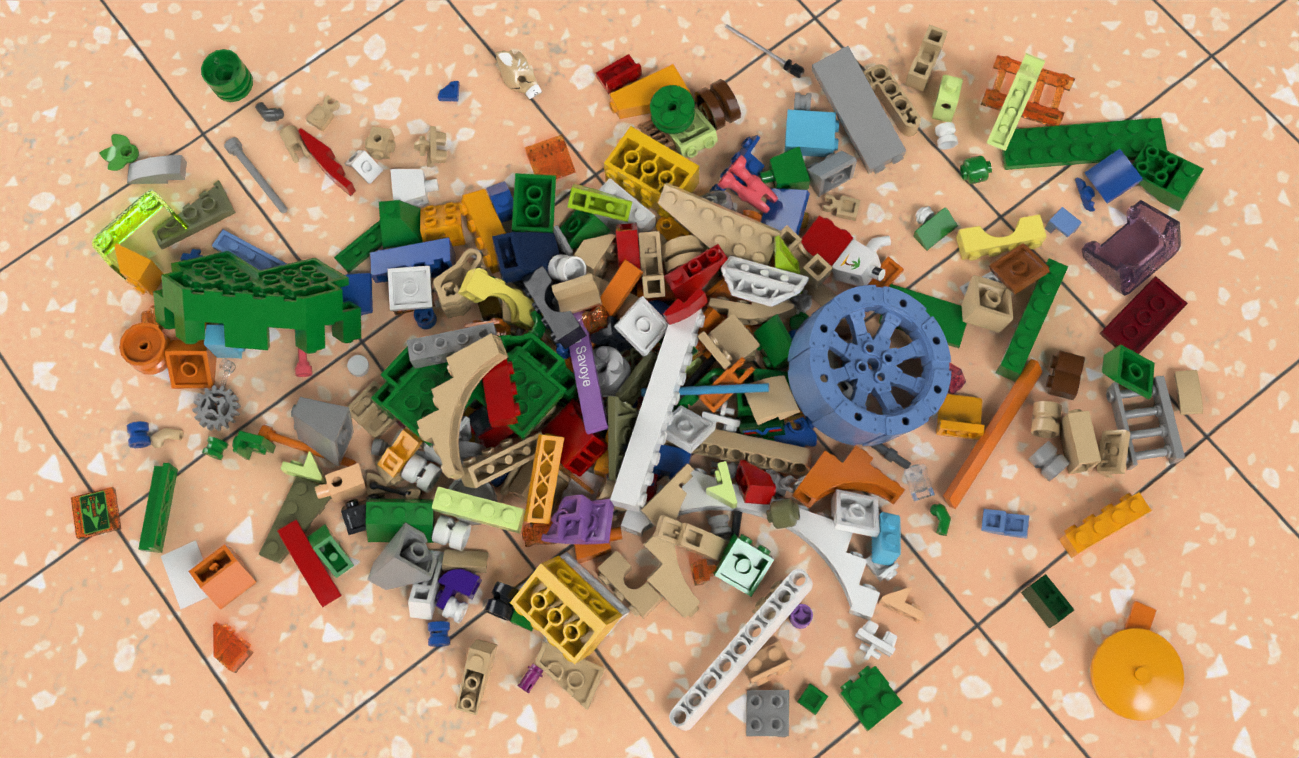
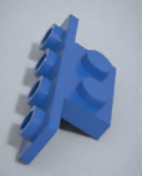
M758 135L747 137L742 142L741 150L731 158L732 163L721 173V178L729 171L728 169L740 155L746 158L745 168L751 174L759 175L765 165L751 154V151L760 139ZM734 175L737 181H739L742 185L747 186V184L742 179ZM716 183L709 192L725 191L726 189L720 188L717 185L718 183Z

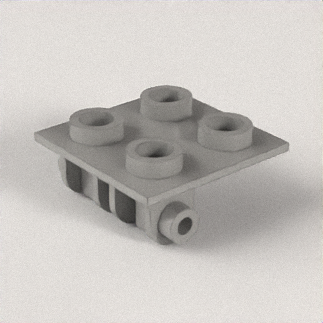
M747 690L746 736H789V690Z

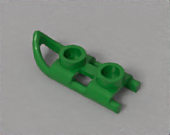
M722 368L710 370L694 386H711L714 383L712 377L722 375L725 370ZM685 395L678 403L681 406L684 403L693 406L699 400V396Z

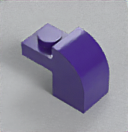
M455 569L445 573L438 581L445 588L444 590L441 589L436 596V607L443 611L450 597H455L457 593L473 600L482 579L462 569Z

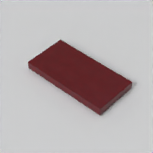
M1155 276L1099 334L1115 348L1123 345L1140 354L1188 303Z

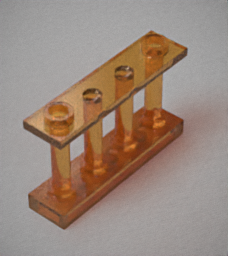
M997 55L993 68L997 69L998 73L992 90L986 88L980 105L1001 111L1007 94L1000 92L1006 72L1016 75L1022 62L1011 59L1008 56ZM1042 68L1032 99L1027 102L1021 117L1048 126H1059L1065 113L1059 111L1064 90L1070 91L1075 78L1065 73H1057ZM1045 84L1057 87L1051 107L1039 104Z

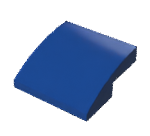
M1120 149L1085 172L1087 178L1107 204L1143 181L1138 171Z
M371 274L345 275L349 277V285L341 287L343 290V302L351 301L361 307V316L373 313Z

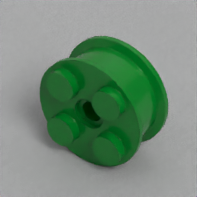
M677 85L665 86L656 91L650 102L652 122L658 130L666 134H678L687 130L693 123L695 104L689 91Z

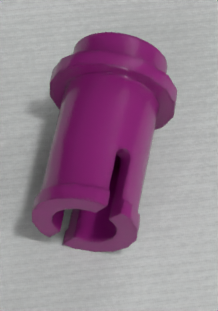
M535 664L527 667L529 670L517 685L527 693H530L539 677H543V670Z

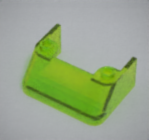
M156 191L145 192L96 234L92 240V247L125 280L126 278L120 273L118 264L109 255L116 243L120 244L163 206L185 229L189 227Z

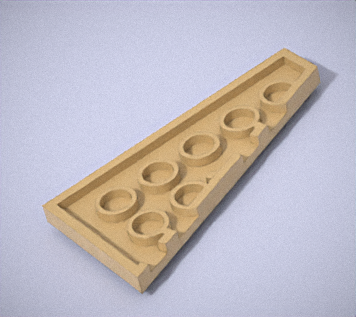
M669 183L664 184L658 202L660 206L709 248L719 244L727 258L734 256L769 266L774 254L775 237L781 236L782 231Z

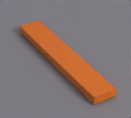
M624 260L601 295L602 305L594 307L586 318L590 340L591 334L598 332L601 328L608 327L607 317H615L643 274L642 270L627 260ZM591 342L592 349H594L596 344ZM571 357L565 359L566 367L574 373Z

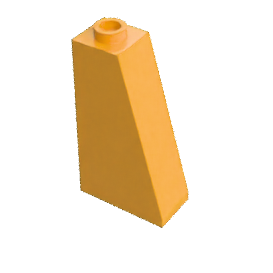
M674 64L611 93L609 107L613 114L616 113L619 119L650 114L651 99L660 88L677 85L685 88L687 91L689 89Z

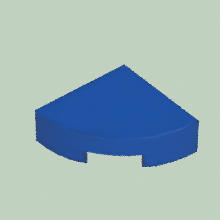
M459 81L450 82L449 85L441 89L438 94V100L458 102Z

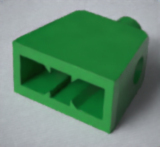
M800 147L772 157L769 160V170L759 173L762 182L765 184L773 182L774 187L778 189H809L810 179Z

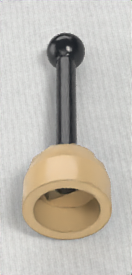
M372 481L369 485L372 490L380 489L403 495L405 499H420L422 495V490L418 488H410L404 492L378 485L375 481Z

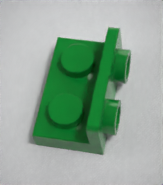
M240 430L232 443L233 452L246 460H250L252 452L265 455L266 452L274 453L276 445L263 436Z

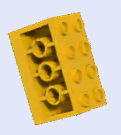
M632 126L629 127L603 163L606 182L612 179L633 198L639 200L644 207L654 209L661 217L665 218L671 217L675 219L658 204L664 184H672L690 193H693L699 184V165Z
M559 555L540 563L510 602L518 614L529 620L535 630L540 631L552 646L557 647L563 653L565 659L574 664L592 654L623 616Z

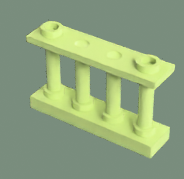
M1028 53L1025 54L987 144L1006 151L1046 60Z

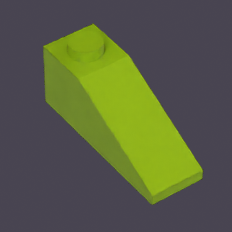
M573 184L567 207L628 222L633 201L594 188Z

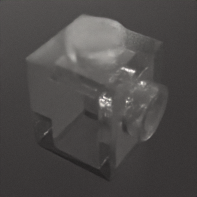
M915 464L904 470L909 491L914 501L935 495L925 464Z

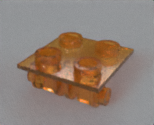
M563 134L525 147L526 155L534 174L556 175V179L576 173Z

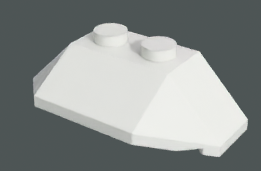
M729 256L721 267V272L732 296L770 307L781 304L799 294L809 279L807 276L734 256Z

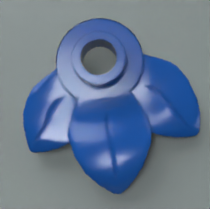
M792 416L788 419L785 425L786 435L774 436V441L804 448L806 445L815 447L817 444L815 431L808 427L807 421L801 416ZM799 424L801 428L799 430H795L793 428V425Z

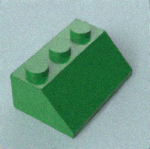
M515 173L512 232H554L556 175Z
M369 498L366 502L368 542H390L400 528L407 523L424 533L428 541L426 543H434L432 541L434 531V510L432 509L434 499Z

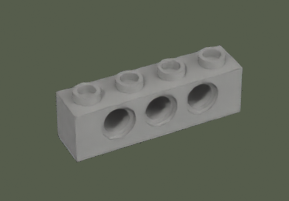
M494 323L407 340L410 362L415 369L447 362V357L492 333L497 336Z

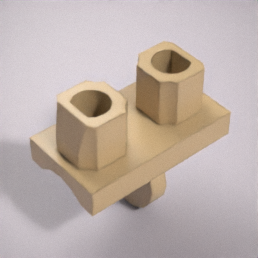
M436 126L429 127L430 132L426 135L427 141L425 136H420V140L414 143V149L420 151V156H425L427 151V167L431 168L434 167L435 163H445L447 159V151L437 149L436 145L445 146L446 133L436 131Z

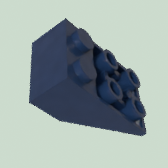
M511 232L492 236L501 279L506 283L520 281L542 266L548 272L550 260L554 256L560 255L554 233Z

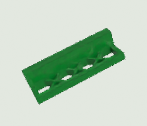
M163 463V466H154L138 548L140 551L163 552L178 469L170 463Z

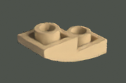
M1175 371L1174 378L1178 392L1177 401L1180 415L1203 414L1198 371Z

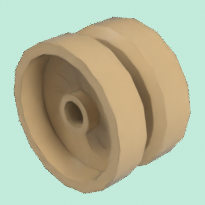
M695 235L680 236L664 243L661 246V257L665 262V274L667 275L707 250L706 245Z

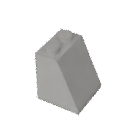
M300 397L297 404H294L291 410V417L294 419V429L297 432L298 439L334 465L340 466L354 433L350 408Z

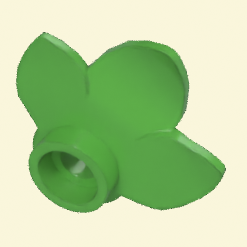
M113 134L111 136L113 146L99 152L101 157L109 162L107 169L111 171L122 169L127 163L136 161L139 156L138 148L130 144L126 136L120 134Z

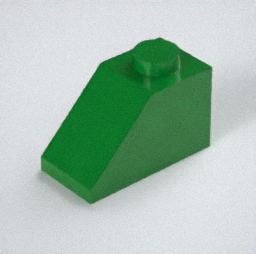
M326 524L307 537L313 550L335 578H338L354 566Z

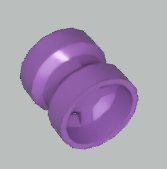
M799 604L790 614V623L797 629H804L809 626L813 619L811 608L806 604Z

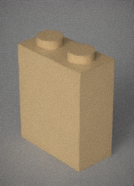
M1081 409L1070 410L1061 420L1059 432L1064 457L1070 462L1067 466L1068 474L1090 472L1101 462L1090 411H1082Z

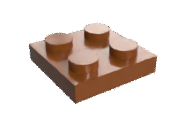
M1024 243L989 265L990 271L1014 295L1050 272L1049 267Z

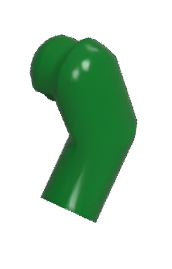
M940 503L938 505L933 504L930 508V513L933 516H937L939 520L936 533L941 536H947L951 517L944 505Z

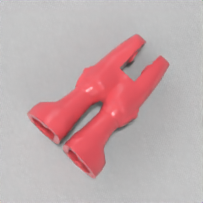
M740 155L717 185L722 189L729 188L735 191L742 201L749 203L766 214L770 208L761 200L762 196L772 203H775L778 197L762 182L760 177L751 174L745 168L746 158ZM734 175L742 179L747 184V186H744L739 181H737Z

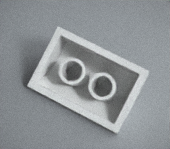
M609 179L599 189L600 191L633 201L628 222L594 214L611 230L609 234L616 235V224L637 222L638 233L650 232L656 226L655 215L612 179Z

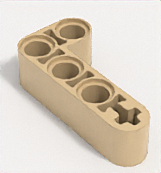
M878 64L863 71L874 93L901 133L905 136H914L918 131L921 117L885 65Z

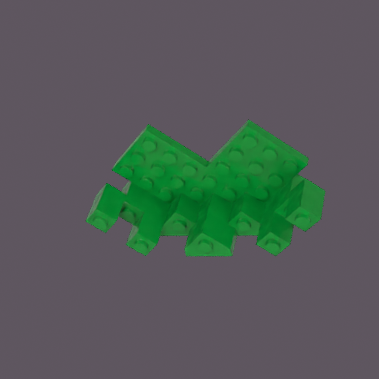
M224 251L171 263L172 272L161 275L162 289L153 291L156 322L165 329H175L176 337L185 344H195L199 340L205 339V322L224 324L225 347L268 350L270 348L269 327L295 329V346L308 354L325 349V325H332V336L342 343H351L353 340L361 338V307L351 301L343 302V290L341 287L349 285V277L317 258L258 270L230 251Z
M533 333L520 336H498L501 338L507 352L508 361L513 363L514 374L510 375L511 381L516 382L518 395H514L515 403L519 402L521 415L517 416L518 423L506 426L523 440L561 398L567 403L571 399L577 400L579 398L575 374L566 367L565 359ZM407 346L380 374L385 383L371 399L377 408L391 420L394 418L398 419L421 439L418 433L419 426L417 421L439 410L433 402L434 395L431 389L453 378L447 369L449 364L445 362L415 369L410 362ZM483 378L473 390L464 410L474 400H477L487 409ZM422 440L429 447L433 445L432 443L425 442L424 440Z

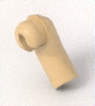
M164 428L151 437L152 446L154 448H161L164 445L163 441L166 439L181 441L184 434L183 430Z

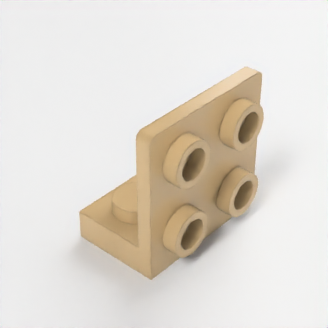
M731 314L708 335L703 331L697 336L725 370L731 368L741 357L744 359L760 346L735 314Z

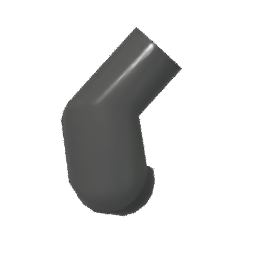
M263 102L255 106L258 113L267 122L279 121V119L284 117V111L280 108L268 109Z

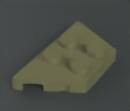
M608 396L609 480L612 481L617 480L640 411L637 408H632L629 403L620 401L617 396Z

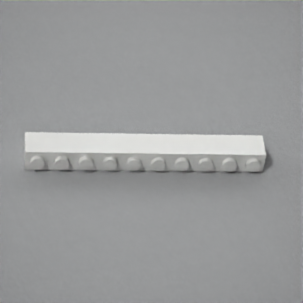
M702 309L680 322L668 324L610 498L616 507L639 512L641 506L644 507L646 503V490L653 482L654 473L652 472L654 465L657 466L659 463V450L661 445H664L666 442V429L673 420L672 410L674 405H677L679 402V389L686 380L685 370L692 362L693 355L691 352L693 346L696 347L699 340L697 337L699 334L697 333L699 327L702 328L705 322V315H703Z

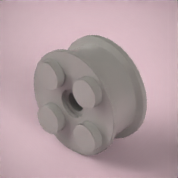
M601 346L594 349L593 354L602 397L614 396L630 376L631 368L628 361L622 357L618 350L609 346Z

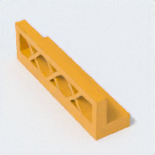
M545 433V435L538 434L524 515L525 522L546 524L550 522L564 437Z

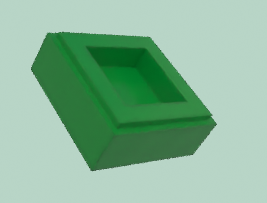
M809 683L797 703L816 715L828 696Z

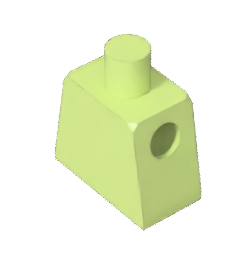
M943 75L932 119L952 122L963 83L962 78ZM944 103L949 104L948 108H943L941 105Z

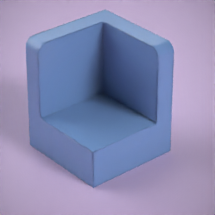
M1062 207L1049 220L1045 230L1051 234L1057 229L1066 237H1069L1077 231L1082 222Z

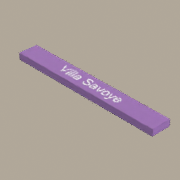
M583 310L573 313L587 336L571 345L569 349L585 430L587 434L608 429V422L586 315Z

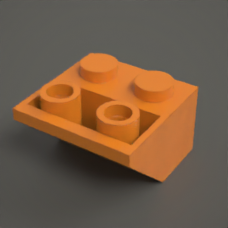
M226 544L188 571L202 591L219 609L224 608L257 582L235 551Z

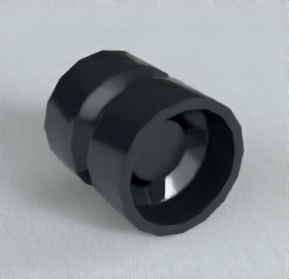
M496 581L491 592L493 598L488 599L484 611L500 619L510 621L515 610L510 602L519 590Z

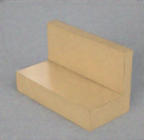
M592 273L552 285V291L558 300L560 312L571 311L572 313H577L602 305L598 284Z

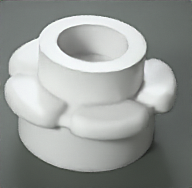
M921 207L917 211L916 221L918 224H924L934 216L931 207Z

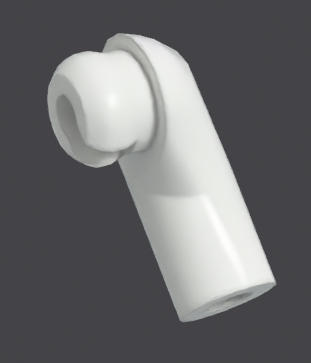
M890 236L872 238L866 247L877 253L876 251L879 247L891 245Z

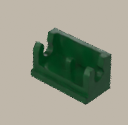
M1046 574L1021 592L1048 628L1056 625L1074 611V608Z

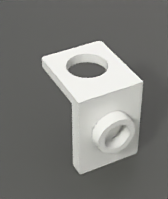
M357 150L344 163L346 166L353 167L368 184H371L383 171L364 150Z

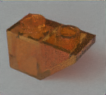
M215 622L213 624V657L229 671L237 673L254 653L249 648L251 644L242 636L237 638L233 634L235 629L226 622L224 624Z

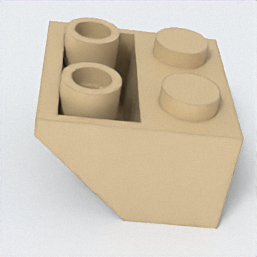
M608 234L583 240L573 256H577L585 262L587 272L603 279L607 274L609 264L614 263L618 257L616 235Z

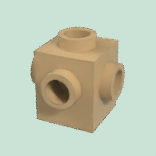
M371 127L369 137L367 136L365 139V148L372 158L377 160L390 159L391 152L395 151L396 146L392 130L382 127Z

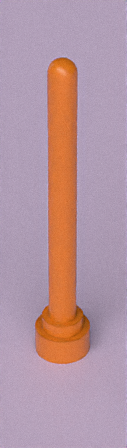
M262 425L258 435L265 437L270 442L274 441L306 453L310 451L313 455L324 458L305 443L277 434L273 427ZM343 457L341 465L347 467L356 464L355 460Z

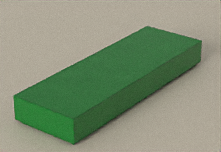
M380 220L334 257L348 274L366 260L371 252H375L383 246Z

